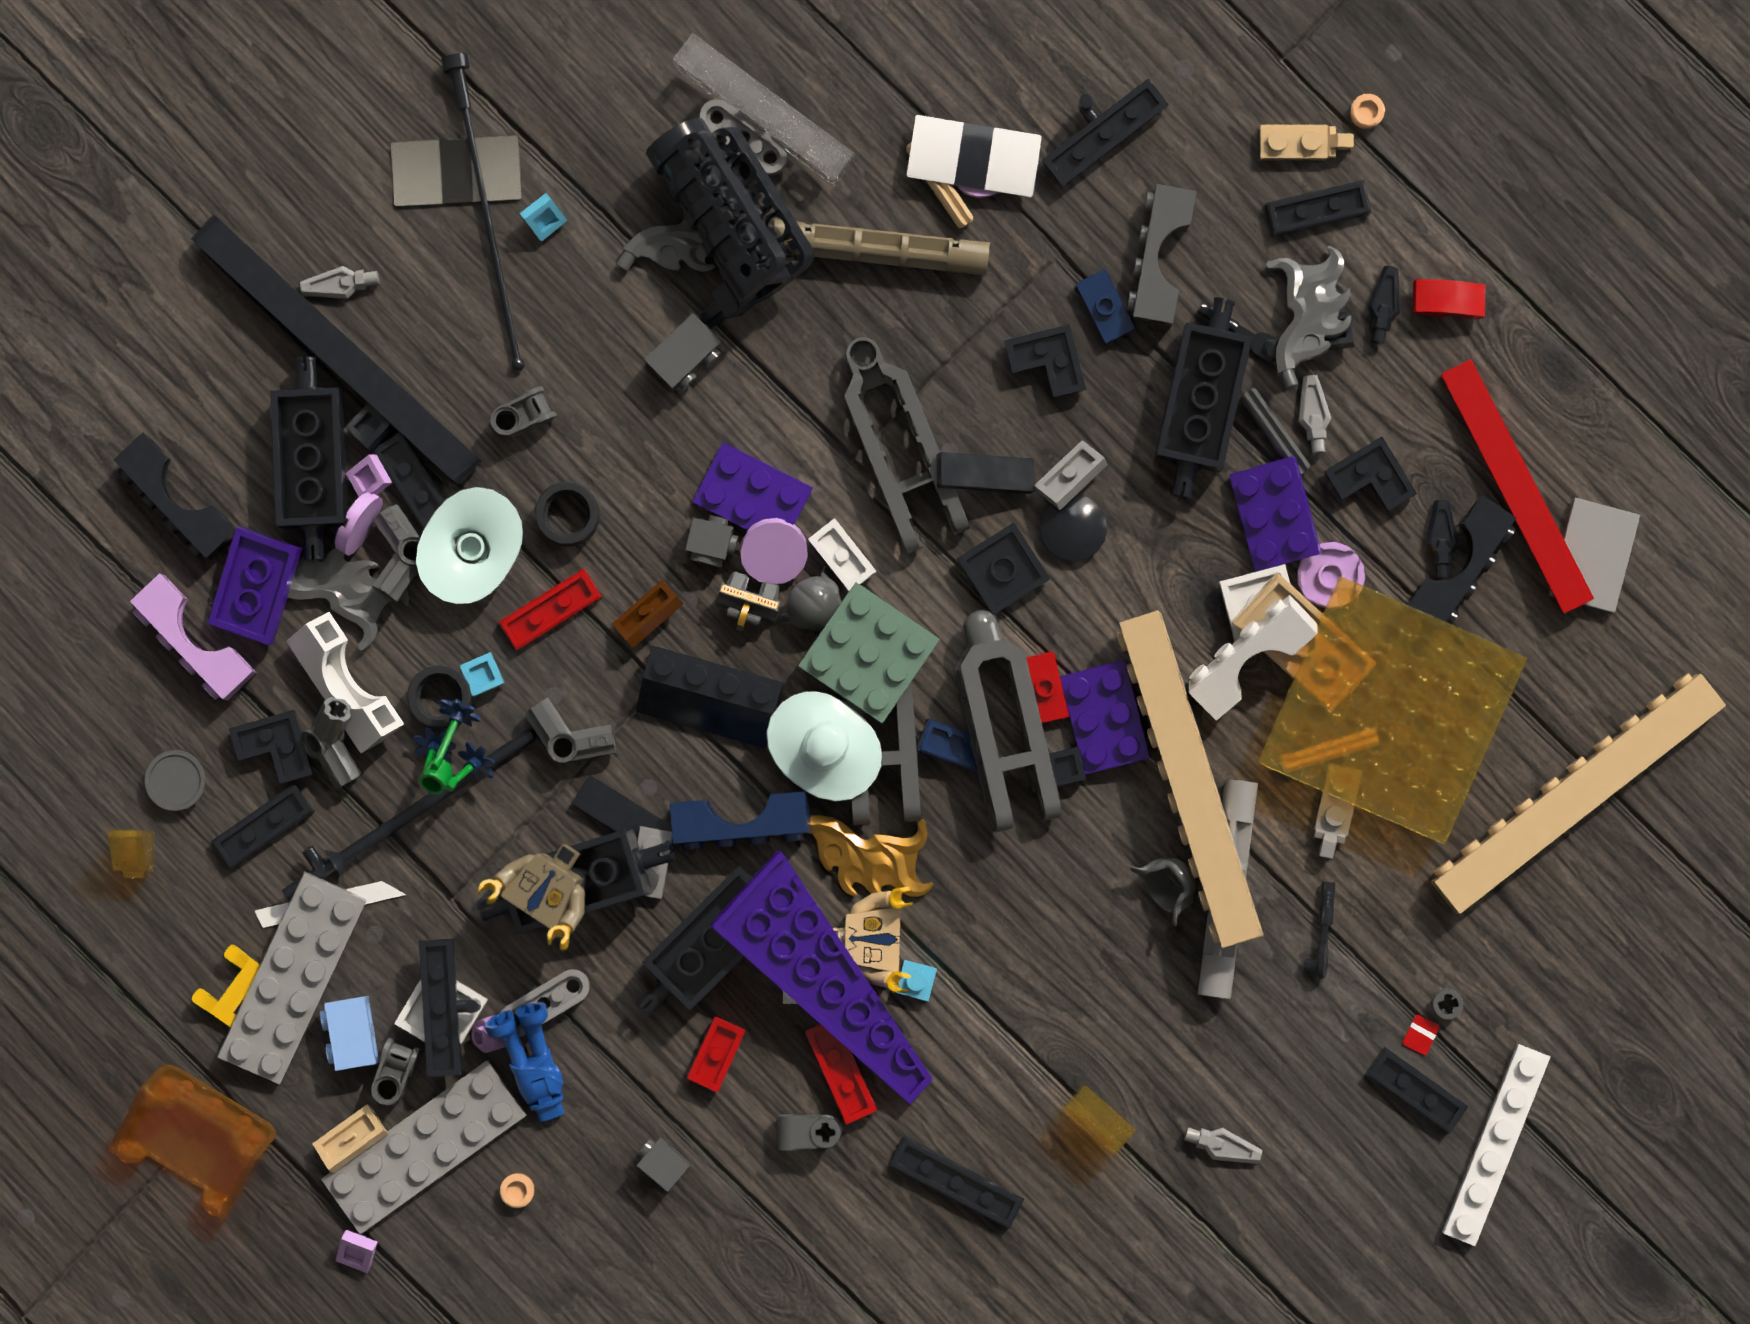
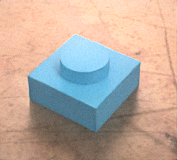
M547 193L520 213L540 241H543L567 222V219Z
M491 652L460 665L462 673L470 685L473 697L505 684Z
M904 960L901 972L910 974L911 978L902 977L900 979V987L907 989L908 992L899 994L929 1001L937 968Z

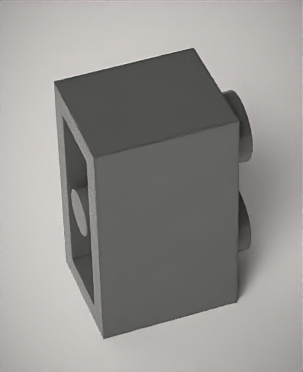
M692 313L644 360L673 392L679 387L685 390L697 378L694 372L703 364L706 367L710 366L721 355L718 349L722 346V343Z

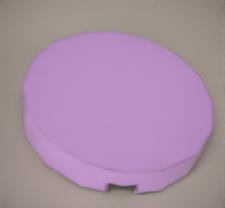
M367 492L354 502L347 512L346 518L348 522L346 527L341 525L337 531L335 538L336 549L349 556L363 544L375 526L373 519L381 512L382 498L372 492L371 494Z
M779 518L763 519L752 525L740 545L741 561L745 570L759 582L782 584L792 580L802 571L808 557L806 539L801 530L794 524L791 525Z
M1337 542L1321 543L1322 554L1300 561L1297 570L1298 586L1303 596L1314 606L1323 609H1339L1351 603L1360 594L1365 581L1364 566L1358 555L1350 547Z

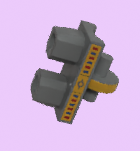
M733 572L727 583H722L717 605L729 608L726 616L738 620L736 630L743 631L746 623L759 626L761 619L775 623L780 605L778 601V585L762 582L759 594L746 591L750 578L744 574Z

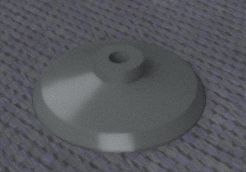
M180 750L163 752L151 761L146 770L145 788L147 794L156 805L170 811L187 809L198 801L204 791L205 773L203 767L193 755Z

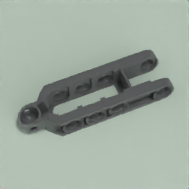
M865 337L856 338L849 344L846 351L847 362L853 377L845 393L844 400L907 554L923 548V545L919 540L903 495L930 484L934 485L953 534L956 535L970 529L956 490L937 488L936 454L940 453L908 372L885 363L878 345L872 339ZM883 384L894 387L927 468L926 472L897 483L893 476L887 455L880 444L874 423L870 419L863 402L866 391Z
M978 610L971 613L963 623L962 633L966 650L959 658L953 671L967 731L971 740L970 744L977 766L987 816L992 830L996 833L1013 828V816L1002 772L1027 767L1032 792H1036L1043 816L1041 818L1042 821L1060 818L1061 804L1025 651L1008 640L1002 639L998 622L992 613ZM999 657L1001 661L1006 663L1011 685L1008 690L1009 694H1013L1019 719L1016 720L1017 727H1021L1026 748L1025 753L1003 758L998 756L978 671L983 661Z
M911 681L896 703L899 751L882 752L881 766L900 765L904 822L921 821ZM845 699V703L863 717V710ZM868 789L852 798L854 825L870 824Z

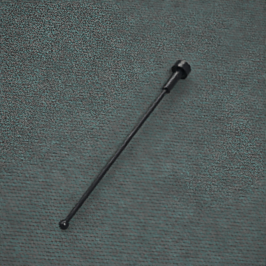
M467 53L451 54L441 58L443 72L451 73L458 110H462L514 358L511 365L514 370L521 371L525 367V362L520 358L469 114V109L472 107L464 70L470 68Z

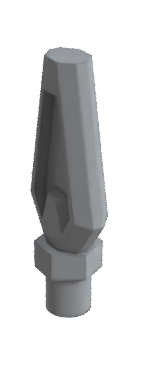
M341 266L301 281L302 296L348 299L356 290H364L367 286L379 284V275L377 271L364 273V270L353 272Z
M1308 375L1303 377L1299 423L1307 431V440L1311 441L1312 454L1324 453V439H1327L1325 429L1331 420V415L1318 375Z
M1187 1127L1184 1140L1196 1144V1148L1205 1149L1213 1160L1258 1164L1261 1159V1149L1224 1128L1210 1132L1203 1128L1198 1131Z

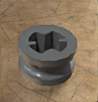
M1451 988L1439 990L1432 999L1433 1010L1443 1019L1456 1018L1463 1010L1464 1002L1461 995ZM1450 994L1452 1000L1455 998L1457 1000V1005L1451 1008V1013H1444L1445 1009H1439L1438 1002L1444 1001V995Z

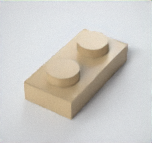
M367 1104L312 1144L328 1170L335 1173L388 1135V1132L373 1108Z

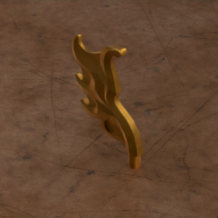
M810 815L812 828L810 833L813 834L817 841L819 859L827 871L832 870L833 866L839 867V884L847 894L856 897L857 893L852 888L854 882L864 885L871 894L882 892L881 887L884 885H892L896 888L909 887L910 891H904L903 894L912 897L925 895L934 885L933 882L923 884L917 878L915 871L918 851L922 849L927 840L925 820L921 819V821H918V832L912 838L874 834L872 838L864 840L859 838L843 822L833 817Z

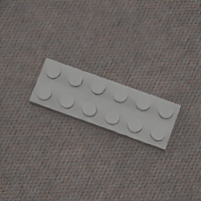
M304 871L222 1044L218 1058L277 1084L281 1083L366 903L365 898Z
M487 1060L387 1131L388 1135L335 1173L330 1172L321 1180L358 1233L362 1234L527 1114L490 1061Z

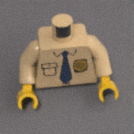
M909 887L870 894L855 903L851 908L850 914H846L845 928H833L869 984L889 988L891 991L899 993L908 992L907 989L900 987V979L902 977L911 978L910 974L899 972L900 908L912 906V902L904 903L901 895L904 891H910Z

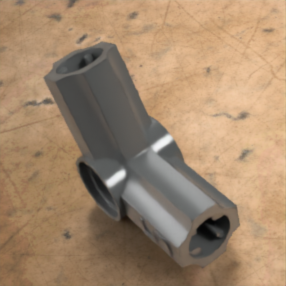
M396 504L389 506L373 519V523L395 554L372 588L388 601L397 604L418 574L416 560L407 559L404 553L409 548H417L421 537H419Z
M332 696L323 702L311 727L301 733L300 742L304 751L310 757L319 760L336 789L360 776L361 772L343 743L346 737L345 728L351 718V706L345 699H337Z
M549 697L524 713L548 750L550 757L559 763H570L572 761L617 753L611 724L570 731ZM563 738L569 739L573 745L572 753L565 758L559 757L555 752L556 743Z

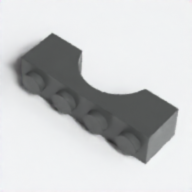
M1157 184L1154 193H1147L1144 212L1150 213L1148 226L1142 225L1138 245L1144 246L1142 259L1136 258L1132 277L1138 279L1136 292L1130 291L1127 311L1133 312L1132 321L1165 327L1172 326L1179 290L1169 284L1161 274L1158 265V252L1163 241L1170 235L1189 229L1197 191Z

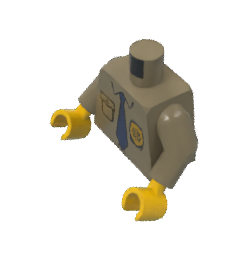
M562 844L554 858L545 853L525 855L507 864L492 880L483 881L479 886L477 894L479 895L484 889L491 890L493 895L488 898L487 904H493L498 897L499 890L503 891L500 896L550 928L548 933L549 945L555 937H562L560 950H565L569 944V934L573 933L585 913V891L581 887L583 879L570 870L580 854L568 845Z

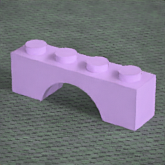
M159 573L130 601L136 607L133 614L145 626L151 623L158 630L159 633L155 637L169 651L173 647L182 656L179 660L180 664L191 675L197 672L206 681L202 684V687L215 700L220 696L223 700L228 701L257 672L234 648L227 647L219 651H203L191 643L183 628V612L188 599L165 575Z

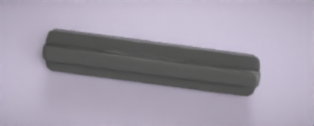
M1255 388L1245 392L1240 397L1241 402L1280 457L1284 459L1296 456L1301 475L1309 470L1310 464Z

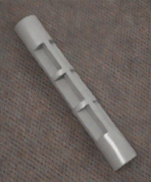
M1225 779L1222 806L1246 878L1258 783ZM1209 909L1198 994L1231 999L1238 944L1222 948L1220 942L1214 943L1209 929V924L1214 923Z

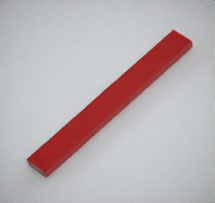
M1472 359L1442 373L1440 376L1511 514L1516 517L1515 522L1562 614H1566L1594 600L1578 565Z

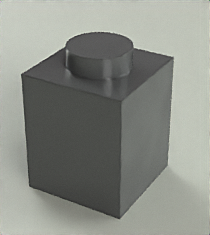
M661 1137L656 1143L649 1139L637 1154L641 1158L637 1166L667 1192L691 1165L687 1159Z

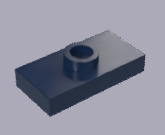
M1106 269L1075 284L1105 345L1136 329Z
M926 719L916 749L917 752L977 773L969 733L932 719Z

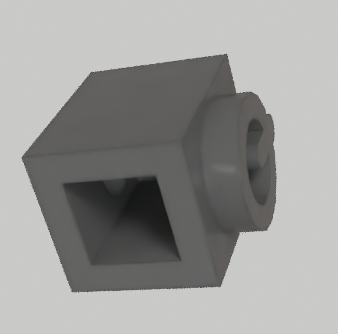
M709 515L707 521L693 517L686 545V552L691 553V561L722 568L723 561L726 562L727 556H734L738 536L733 535V527L727 526L728 519Z

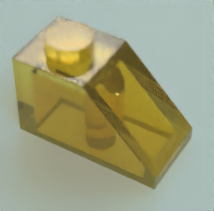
M108 830L114 871H123V878H144V871H153L154 831Z

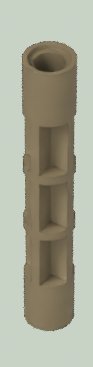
M776 219L774 230L779 236L783 235L785 225L782 220ZM796 221L811 244L814 257L985 276L987 274L990 242L964 239L955 241L953 238L816 223L807 225L806 222ZM796 249V250H795V251H796V254H795V255H799L800 252H799L798 249Z

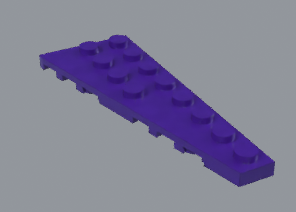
M778 850L710 925L911 1104L933 1078L785 855Z

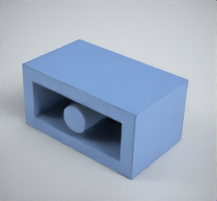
M369 996L324 1003L325 1010L320 1011L321 1024L324 1031L329 1030L331 1044H326L328 1063L334 1064L335 1071L379 1063Z

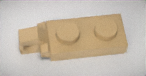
M1260 125V160H1327L1328 158L1336 157V150H1352L1354 148V134L1336 133L1335 126Z

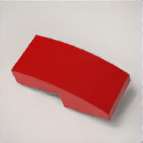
M1416 279L1413 281L1412 313L1437 318L1451 315L1479 320L1485 317V285L1453 280Z

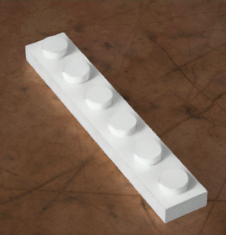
M1520 1044L1516 1045L1442 1233L1476 1246L1550 1056Z

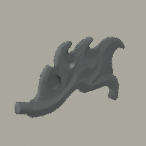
M685 218L678 225L654 226L641 231L623 247L624 253L616 264L627 272L636 258L644 257L671 271H679L681 268L679 263L681 261H684L692 270L700 273H708L716 269L714 264H706L705 259L708 256L702 247L703 241L698 233L690 228Z
M1330 246L1327 247L1330 257L1319 265H1298L1295 261L1288 258L1270 260L1266 263L1267 271L1281 270L1286 274L1288 280L1287 305L1288 310L1294 314L1293 321L1280 337L1276 347L1278 376L1282 377L1286 390H1292L1299 386L1294 373L1295 367L1303 361L1323 355L1331 348L1329 341L1324 339L1341 336L1351 325L1352 316L1348 315L1343 321L1338 320L1339 313L1349 301L1350 288H1347L1343 294L1336 291L1337 281L1343 274L1344 259L1337 249Z
M336 548L326 555L323 562L315 559V553L314 561H304L302 557L298 561L287 598L294 600L327 599L331 604V610L358 624L363 629L364 638L358 644V649L365 651L377 637V621L382 610L391 602L372 588L377 579L372 578L369 572L370 569L379 568V565L369 560L345 561L346 554ZM406 590L400 600L405 606H409L410 598Z

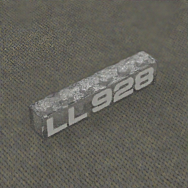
M694 33L691 34L672 59L676 69L715 98L725 101L780 142L786 151L834 187L854 162L855 153Z

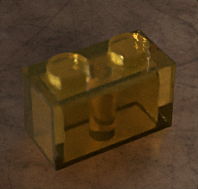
M1084 1083L1061 1108L1112 1155H1115L1136 1131L1132 1125Z

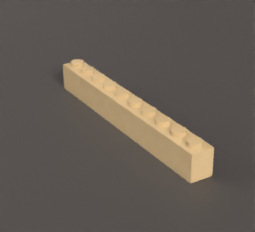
M1157 610L1120 622L1122 631L1116 633L1122 652L1128 650L1132 663L1127 664L1128 673L1132 684L1138 683L1142 693L1141 696L1137 697L1140 711L1143 716L1149 715L1152 728L1147 729L1153 749L1159 747L1162 760L1157 761L1163 781L1169 779L1173 791L1167 794L1173 813L1179 812L1183 825L1178 826L1179 834L1183 845L1189 844L1193 857L1189 858L1188 862L1193 877H1200L1204 889L1198 891L1204 911L1210 909L1214 923L1209 924L1214 943L1220 942L1222 948H1227L1264 936L1162 614Z
M1687 673L1672 685L1676 689L1666 698L1663 694H1660L1646 705L1649 710L1640 718L1636 714L1619 726L1622 732L1612 739L1608 735L1593 747L1596 752L1586 760L1581 756L1566 768L1570 772L1560 781L1557 777H1554L1540 788L1543 793L1534 801L1527 798L1513 809L1516 813L1514 817L1507 822L1502 818L1487 829L1490 835L1479 843L1475 839L1460 851L1463 856L1452 864L1448 860L1434 871L1437 877L1430 882L1453 912L1461 914L1723 709L1726 704L1704 676L1696 674L1691 677Z

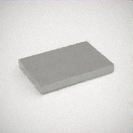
M1573 498L1563 538L1594 597V600L1584 605L1615 613L1640 515L1587 500ZM1549 590L1548 596L1554 597L1551 590Z

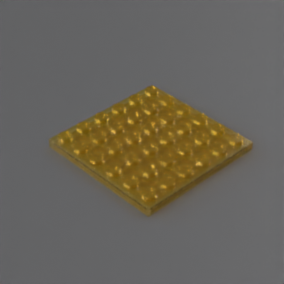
M1339 576L1317 625L1318 634L1311 639L1257 763L1445 845L1528 658Z

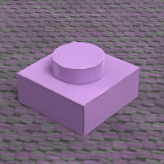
M368 455L346 473L359 497L367 492L378 495L392 483L377 455Z
M346 1230L341 1238L336 1261L367 1273L372 1265L377 1241Z

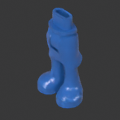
M534 1002L521 1005L516 1009L518 1020L525 1031L533 1053L528 1058L519 1036L513 1012L507 1010L489 1019L484 1025L486 1032L491 1038H501L511 1059L509 1067L514 1074L518 1089L526 1103L529 1104L530 1110L536 1112L539 1122L563 1115L564 1109L561 1101L563 1100L562 1086L564 1081L562 1080L560 1069L553 1062L550 1048L547 1047L542 1031V1023L548 1017L546 1004Z

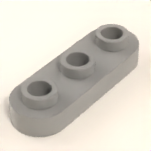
M715 99L704 104L700 111V118L705 121L711 133L719 128L735 127L741 133H747L750 136L748 144L767 175L778 174L784 169L787 163V153L780 142L725 101ZM714 113H720L723 115V121L719 124H714L711 121V116ZM726 137L727 142L724 145L728 147L730 138ZM768 153L775 154L777 156L776 162L773 164L766 163L764 161L765 155Z
M566 970L504 1007L500 1013L511 1010L513 1014H516V1009L519 1006L538 1002L541 997H546L550 1000V1007L547 1009L548 1017L542 1023L544 1024L585 999L590 991V981L587 975L580 970ZM572 979L578 981L580 985L579 990L575 993L570 992L567 988V983ZM520 1024L517 1029L519 1036L522 1037L525 1035V1031Z

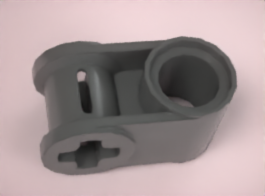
M538 386L516 399L497 407L493 411L490 420L495 434L503 439H511L557 418L556 412L551 411L543 395L545 392L544 387ZM534 401L536 402V404H537V406H538V408H539V410H540V412H541L540 414H538V412H537V410H536V408H535V406H534V404H533ZM510 414L514 416L516 423L512 429L502 430L497 426V420L501 415Z
M392 1038L387 1039L371 1088L372 1096L378 1103L392 1105L402 1099L409 1079L416 1067L421 1048L415 1047L410 1049L394 1043ZM393 1054L406 1058V1061L393 1057ZM385 1080L393 1081L397 1087L396 1095L389 1100L383 1098L379 1091L381 1083Z
M777 1115L778 1150L781 1151L829 1148L834 1146L842 1135L841 1122L833 1115ZM823 1123H828L829 1128L835 1129L836 1132L832 1133L828 1140L824 1139V1135L817 1131L822 1128Z

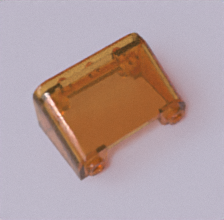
M162 1065L139 1089L108 1151L115 1154L125 1163H140L149 1156L202 1188L204 1191L200 1201L206 1212L225 1220L276 1137V1130L263 1118L180 1068L172 1065Z

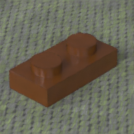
M661 580L615 620L612 625L629 645L634 648L684 603Z

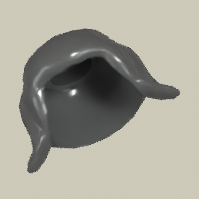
M828 566L823 567L820 577L815 576L804 579L793 588L787 602L788 612L779 615L777 621H789L799 629L822 632L842 603L839 588L829 577Z
M1158 858L1141 868L1130 867L1132 872L1143 875L1148 893L1159 907L1172 913V924L1176 927L1178 916L1187 910L1194 901L1197 881L1193 877L1190 867L1177 858ZM1169 880L1175 883L1173 887H1171Z

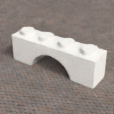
M1290 595L1283 601L1280 599L1274 601L1266 609V616L1257 623L1252 621L1246 625L1240 632L1241 637L1232 645L1230 643L1223 645L1216 652L1215 660L1208 666L1200 665L1190 675L1189 693L1216 721L1241 700V686L1238 674L1247 659L1256 653L1267 650L1281 651L1293 656L1318 634L1317 623Z
M330 612L305 624L286 642L325 700L333 696L337 699H345L351 706V718L345 731L359 752L363 753L383 742L403 726L404 723L386 696L370 695L363 691L352 679L345 661V647L348 639Z

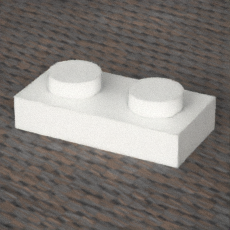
M835 518L808 539L848 591H850L855 582L862 584L876 573V570Z

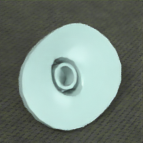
M479 487L461 490L448 498L429 520L417 547L416 565L419 577L429 592L443 601L455 604L473 603L491 594L505 579L520 552L523 528L516 508L506 497L496 491Z
M820 692L796 694L782 702L770 718L766 732L767 744L775 764L787 778L809 794L834 802L850 800L865 792L877 778L882 758L881 746L877 735L859 713L838 698Z

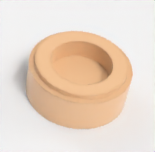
M1373 94L1360 95L1354 100L1350 108V117L1353 123L1363 129L1376 127L1383 119L1385 113L1383 102Z
M521 1173L509 1175L500 1186L501 1199L512 1208L526 1206L532 1200L535 1192L532 1180Z

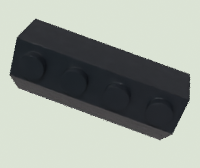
M652 645L635 712L766 748V732L770 718L777 709L784 683Z

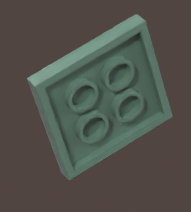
M855 582L798 666L883 724L940 639Z

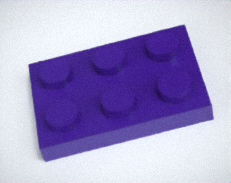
M723 442L692 502L748 531L752 525L763 519L779 518L791 525H795L813 487Z
M1296 456L1229 474L1255 572L1322 554Z
M236 527L208 624L267 645L274 644L302 548L243 527Z
M1127 660L1060 676L1085 774L1151 758L1134 687L1127 669Z

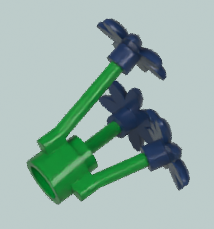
M444 699L440 701L443 707L439 709V712L450 715V725L447 731H442L435 736L434 731L427 727L425 729V736L415 735L413 737V740L421 745L415 750V754H427L424 769L418 782L423 790L433 795L442 794L445 789L452 792L457 783L469 773H474L477 781L482 780L483 774L489 779L494 777L489 767L494 766L495 761L491 758H484L486 753L484 746H480L476 750L470 742L465 743L467 751L461 750L458 752V755L467 762L464 764L463 769L452 777V767L447 762L450 761V755L447 751L454 750L457 747L455 743L451 742L457 726H460L463 722L471 727L472 721L480 722L481 720L478 715L473 713L475 711L473 706L462 707V703L458 699H454L453 703Z

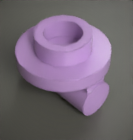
M495 1015L477 1020L472 1028L471 1036L473 1043L485 1053L505 1047L501 1038H491L484 1026Z

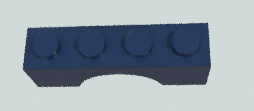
M808 792L770 794L763 812L754 820L744 824H733L722 819L714 811L709 800L670 803L673 844L682 843L683 850L703 848V841L716 840V847L735 846L736 839L749 838L750 844L770 843L769 836L783 835V841L803 840V833L812 832Z

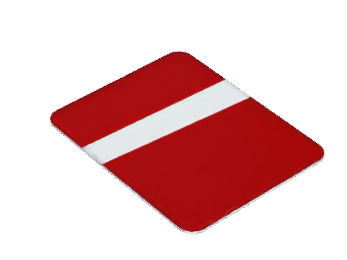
M1415 1015L1403 1040V1045L1423 1055H1427L1440 1026L1420 1015Z

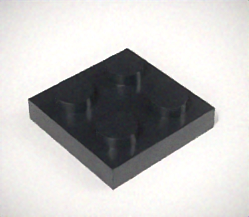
M1015 523L1010 524L957 558L993 615L1050 580Z

